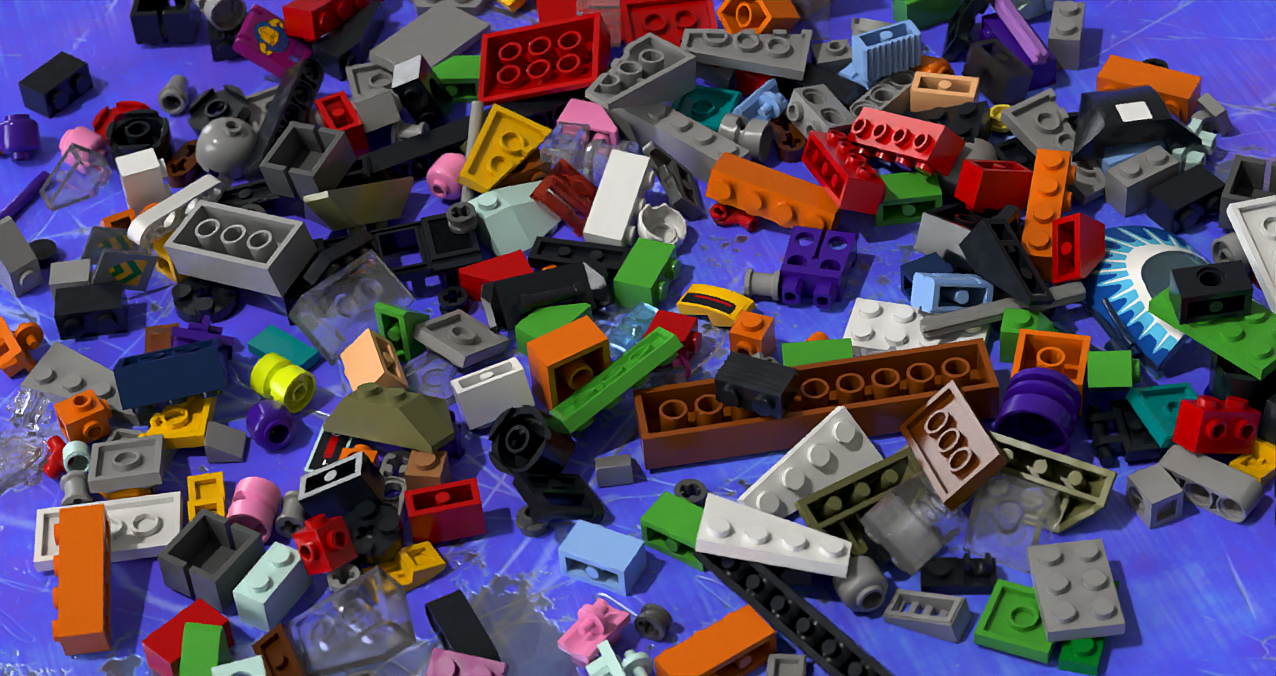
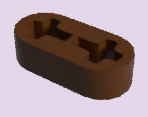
M782 113L777 118H771L770 122H772L774 127L773 145L778 158L786 163L800 162L806 145L804 135L787 118L785 113Z
M198 139L186 142L166 163L168 172L166 181L170 184V187L184 188L188 184L193 183L202 173L203 169L197 162L195 155Z

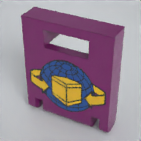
M255 4L246 16L232 48L238 54L282 79L285 71L297 64L289 59L290 56L300 57L299 62L310 57L314 42L304 41V38L286 35L284 20L260 5Z

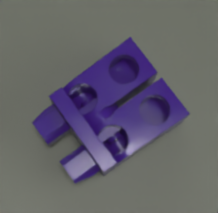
M793 226L784 261L780 268L783 303L796 305L800 303L801 297L813 299V305L817 308L829 310L834 302H841L851 267L855 266L858 258L857 234L827 230L823 241V229ZM810 237L814 242L810 245L802 246L800 245L799 238ZM842 241L847 246L841 250L832 249V242Z

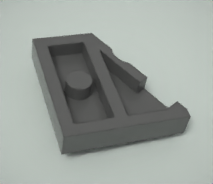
M651 140L642 150L645 156L650 157L651 167L656 172V176L669 198L671 207L681 214L684 213L692 221H695L703 214L692 172Z

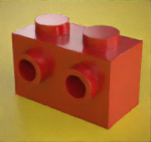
M1198 395L1197 400L1182 399L1172 441L1193 453L1252 454L1261 412L1248 406V400L1236 396H1227L1226 400H1219L1207 395Z

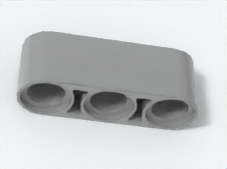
M911 69L902 72L897 71V73L892 72L891 75L886 76L854 102L850 107V113L857 119L863 107L898 115L910 112V90L916 72Z
M1180 445L1170 447L1158 461L1183 489V500L1228 521L1241 523L1263 498L1264 489L1261 483L1251 475L1201 453H1193Z

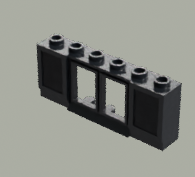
M446 213L422 217L420 221L370 230L368 232L375 238L367 247L370 253L365 259L373 258L376 272L341 279L338 272L329 282L324 279L312 286L303 276L318 255L354 234L323 240V238L313 239L318 250L283 296L289 325H296L292 306L295 304L312 301L315 315L324 317L328 313L325 298L345 294L348 308L350 310H357L361 306L359 291L378 288L381 302L391 303L394 300L392 285L411 281L414 295L422 297L427 293L425 278L444 274L446 287H459L458 269L483 261L475 229L465 234L453 233L449 229ZM419 248L422 262L386 269L384 255Z

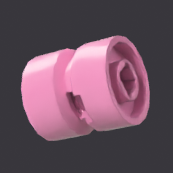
M246 477L240 480L236 486L232 505L229 507L226 518L229 519L230 525L236 522L261 533L263 543H265L270 538L275 515L278 513L282 499V493L273 482L265 478Z

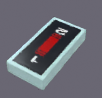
M322 425L304 474L338 461L342 449L354 448L357 438L324 431Z

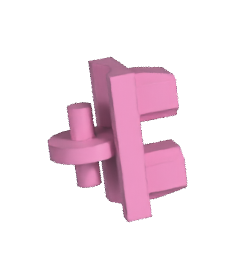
M599 598L593 605H583L577 613L579 619L558 640V648L570 654L573 663L586 669L585 666L597 659V656L600 654L597 645L606 639L610 645H614L621 637L622 629L631 621L630 613L613 608L602 598Z

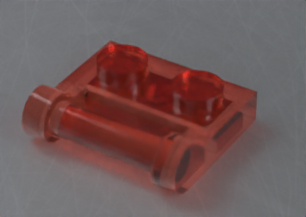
M561 158L529 197L536 203L538 201L543 203L574 229L573 233L581 238L598 187ZM548 189H550L553 193H555L563 201L570 205L574 210H576L580 215H582L584 219L580 218L565 204L558 200L554 195H552L548 191Z

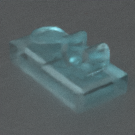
M641 301L627 316H623L621 323L617 327L613 326L607 335L610 355L619 358L641 341L658 309Z

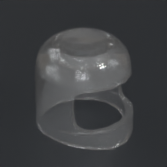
M605 139L592 140L585 147L582 155L581 168L584 177L592 184L600 185L612 149L625 152L627 148V152L638 154V144L635 141L622 140L619 145H608Z

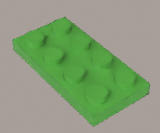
M1169 287L1149 301L1148 312L1257 379H1264L1276 369V314L1252 300L1251 315L1182 325H1179L1171 304Z
M660 326L549 411L550 415L560 419L570 434L575 430L576 432L583 431L593 423V416L603 408L604 410H609L616 406L622 400L621 394L631 386L635 389L644 384L650 378L649 372L658 365L664 367L671 363L678 356L676 351L683 347L682 343L675 334Z

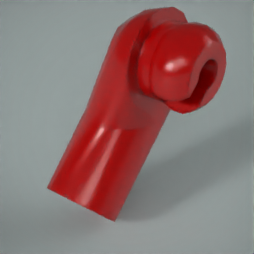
M716 203L710 209V216L713 221L721 226L740 225L749 232H754L760 224L758 217L751 216L746 211L730 205L726 206Z
M58 435L52 436L46 442V448L50 451L51 455L48 457V463L43 466V472L53 480L58 479L62 472H67L64 468L62 453L66 443ZM74 457L69 459L68 465H72Z

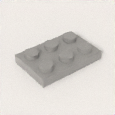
M1102 538L1026 546L1027 563L1047 642L1125 634V621Z

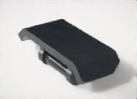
M595 258L482 284L480 296L487 322L492 332L515 330V326L523 318L539 307L587 303L591 305L592 311H596L615 303V296L607 269Z

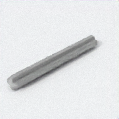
M1075 281L1048 288L1055 299L1051 305L1027 306L1015 297H1009L925 317L920 320V331L923 337L928 339L1002 321L1005 308L1044 311L1085 300L1086 290L1082 282Z

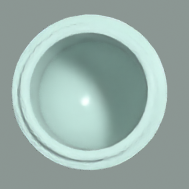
M71 441L66 444L62 451L65 470L67 472L82 470L87 473L91 459L89 446L82 441ZM74 457L72 465H68L69 459Z

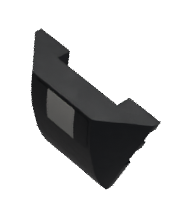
M1149 85L1081 93L1072 162L1104 158L1105 147L1166 140L1169 149L1202 145V139L1173 112Z

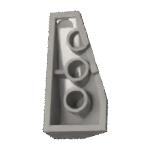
M650 32L629 43L624 48L622 57L620 59L615 58L611 62V69L607 73H601L585 91V97L608 110L674 101L695 89L697 56Z

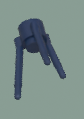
M1103 298L1102 303L1119 332L1117 335L1099 312L1094 313L1095 319L1110 337L1104 349L1106 351L1131 350L1133 359H1139L1141 352L1134 345L1136 341L1127 332L1110 301L1107 298ZM1057 321L1053 323V327L1061 333L1076 334ZM1091 344L1090 351H1101Z

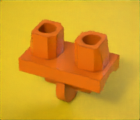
M0 316V368L9 378H12L24 368L30 373L37 365L29 350L37 349L44 338V332L40 325L33 322L21 323L16 331H12L5 319Z

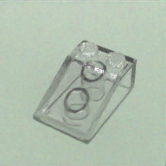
M371 249L301 295L288 316L329 364L333 366L342 360L340 354L366 329L369 328L376 333L379 331L374 308L377 302L400 305L407 308L416 299Z
M923 469L891 489L859 520L865 526L864 529L868 537L875 543L882 544L891 554L893 563L900 570L908 572L911 576L926 566L973 524L959 507L951 511L942 503Z
M378 565L288 622L291 634L310 676H326L387 661L417 642L404 586Z

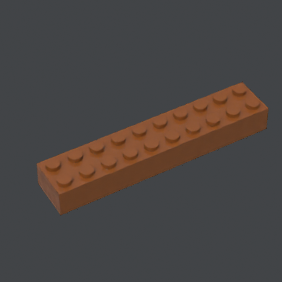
M983 338L791 366L798 369L799 391L780 420L776 417L761 416L755 411L751 412L743 407H730L722 402L719 403L716 400L714 378L633 390L635 418L646 470L793 448L838 406H845L867 437L901 432L899 426L951 380L961 387L981 420L996 418L999 413V384Z

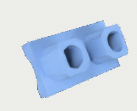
M773 78L766 81L739 104L732 114L746 116L748 122L752 118L770 121L771 118H777L783 113L784 109L788 106V101L779 92L777 82Z

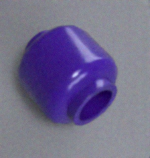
M29 114L5 116L4 121L0 123V151L5 155H12L13 161L31 159V153L41 148L38 123L30 119Z
M268 399L260 401L250 409L246 418L247 431L257 445L265 450L276 451L283 449L291 443L297 431L295 418L286 406L277 400Z

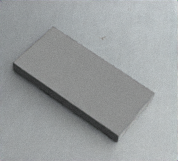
M440 1L369 52V60L394 72V65L422 54L430 67L433 68L452 56H459L482 39V34L490 33L491 24L444 1Z

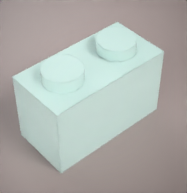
M275 541L232 591L241 622L265 632L271 631L281 622L312 584L311 575H308L298 550Z

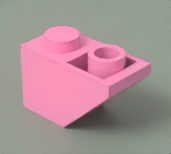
M571 98L556 121L559 146L609 156L612 149L620 150L618 128L604 108L594 102Z

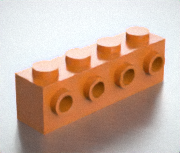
M1037 148L1021 244L1043 281L1052 282V220L1064 217L1065 211H1071L1072 192L1068 191L1069 185H1075L1077 166L1071 165V151Z
M724 152L712 167L705 197L714 199L719 204L730 205L744 210L751 216L763 217L776 222L784 228L801 226L823 229V240L827 230H836L843 213V209L838 208L823 187L728 152Z
M104 504L59 509V523L54 524L53 529L55 544L59 546V555L53 556L54 574L56 577H59L58 587H53L52 593L54 607L56 610L58 609V619L52 621L54 641L60 642L66 656L110 651L111 522Z

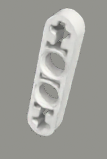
M211 174L201 177L137 216L128 228L127 237L140 247L149 246L178 228L200 199L217 203L224 192V183Z

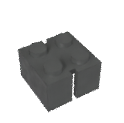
M291 121L259 167L272 194L296 198L299 195L300 199L303 200V196L336 189L356 161V156L345 131L320 127L317 130L315 125Z
M1236 155L1221 195L1219 228L1235 231L1226 213L1229 204L1276 195V162H1273L1271 166L1269 191H1264L1266 160Z
M203 508L157 555L165 586L189 597L195 594L196 600L201 598L211 607L223 612L235 600L232 591L266 552L261 533L236 522L230 525L229 519Z

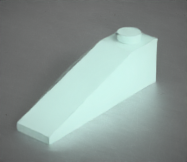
M578 174L492 189L468 201L476 210L478 224L475 228L477 240L495 257L520 249L524 256L530 253L537 236L544 237L547 233L552 235L558 229V223L565 216H573L595 195V190Z

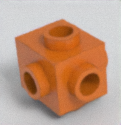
M92 388L53 405L60 430L68 443L71 441H82L88 444L111 433L108 419L113 418L110 407L105 399H98Z

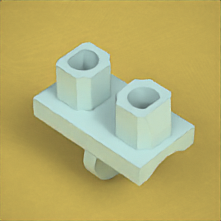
M1193 118L1188 125L1202 139V145L1169 149L1166 140H1162L1166 145V151L1180 162L1179 174L1198 164L1204 167L1206 155L1212 156L1216 149L1217 134L1203 131V120Z
M606 639L597 645L602 656L585 666L590 676H648L653 670L654 663L647 653H636L632 649L624 654L626 659L622 660L619 655L615 654Z

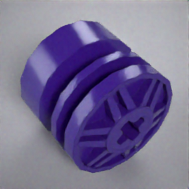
M1041 367L1023 369L1014 374L1007 385L1003 405L999 410L994 425V432L1065 455L1069 449L1073 427L1077 422V415L1081 408V394L1076 384L1067 376L1055 370Z

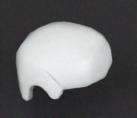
M648 203L638 216V237L676 245L677 249L683 244L687 235V222L679 211L668 207L666 203L656 207H651L650 203Z

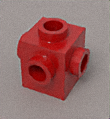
M325 514L316 515L304 521L305 528L292 534L297 545L298 554L303 560L308 575L332 572L358 557L342 516L326 518Z

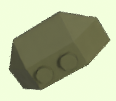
M413 176L327 190L303 196L305 218L332 231L347 229L348 235L358 233L364 229L367 230L366 225H368L369 231L388 227L387 221L401 217L414 183Z
M374 382L363 383L357 387V390L345 396L323 424V429L327 432L430 453L435 452L455 439L446 399L408 392L401 387H381Z
M989 431L1008 461L997 475L979 487L990 511L1057 534H1062L1105 509L1117 477V472Z
M910 447L796 501L794 505L809 528L852 542L850 555L852 557L863 556L868 547L861 537L867 530L918 515L923 490L926 488L928 477Z

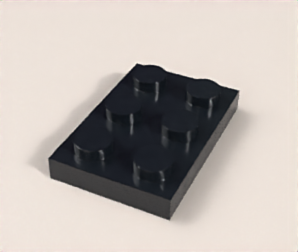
M982 101L976 103L967 102L951 107H936L926 111L905 112L900 115L944 125L959 137H964L966 143H975L974 138H984L991 110L988 102Z

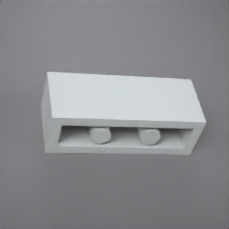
M612 149L583 230L585 242L620 247L633 245L637 231L634 225L639 213L646 205V199H644L646 191L652 190L655 182L656 172L652 171L650 157Z

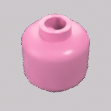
M84 126L69 129L63 135L59 144L62 159L85 173L92 171L95 167L101 168L108 158L106 139Z
M445 153L431 166L426 178L427 184L434 196L448 201L457 200L461 197L463 185L456 181L465 164V156L458 153Z

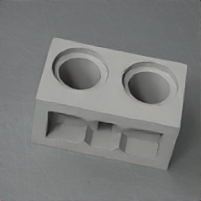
M824 84L793 89L785 111L787 118L806 139H808L810 130L828 133L829 130H836L848 136L852 124L856 120Z

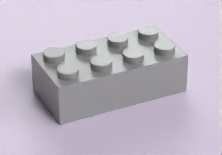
M201 199L164 244V248L179 274L277 297L284 296L318 250L305 223L302 221Z

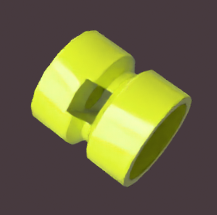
M271 352L260 358L254 366L250 376V386L255 393L265 399L277 400L285 405L291 413H296L305 408L312 399L316 388V380L309 371L294 365L290 360L278 353Z

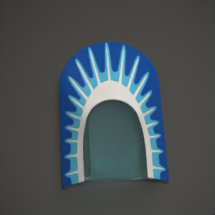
M1136 225L1105 229V257L1085 279L1078 280L1085 287L1086 299L1077 303L1094 319V313L1099 312L1118 335L1119 332L1102 303V299L1107 298L1127 332L1136 341L1134 345L1141 352L1139 357L1140 365L1155 380L1163 377L1164 368L1189 336L1148 312L1149 301L1169 287L1171 269L1213 263L1186 240L1162 229ZM1254 297L1252 298L1253 301H1255L1256 303H1258V304H1260L1261 306L1265 307V306L1262 305L1258 300H1256Z

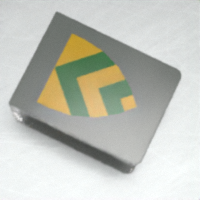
M93 226L81 259H91L92 264L96 265L91 279L92 284L122 281L126 290L146 291L158 260L153 244L144 248L140 247L127 237L128 229Z

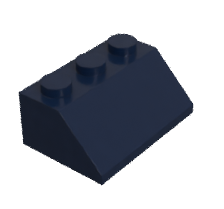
M221 337L120 358L113 369L122 410L132 409L133 413L149 411L153 409V404L166 401L167 406L182 404L188 401L187 396L201 394V398L218 396L222 394L221 389L227 388L228 385Z

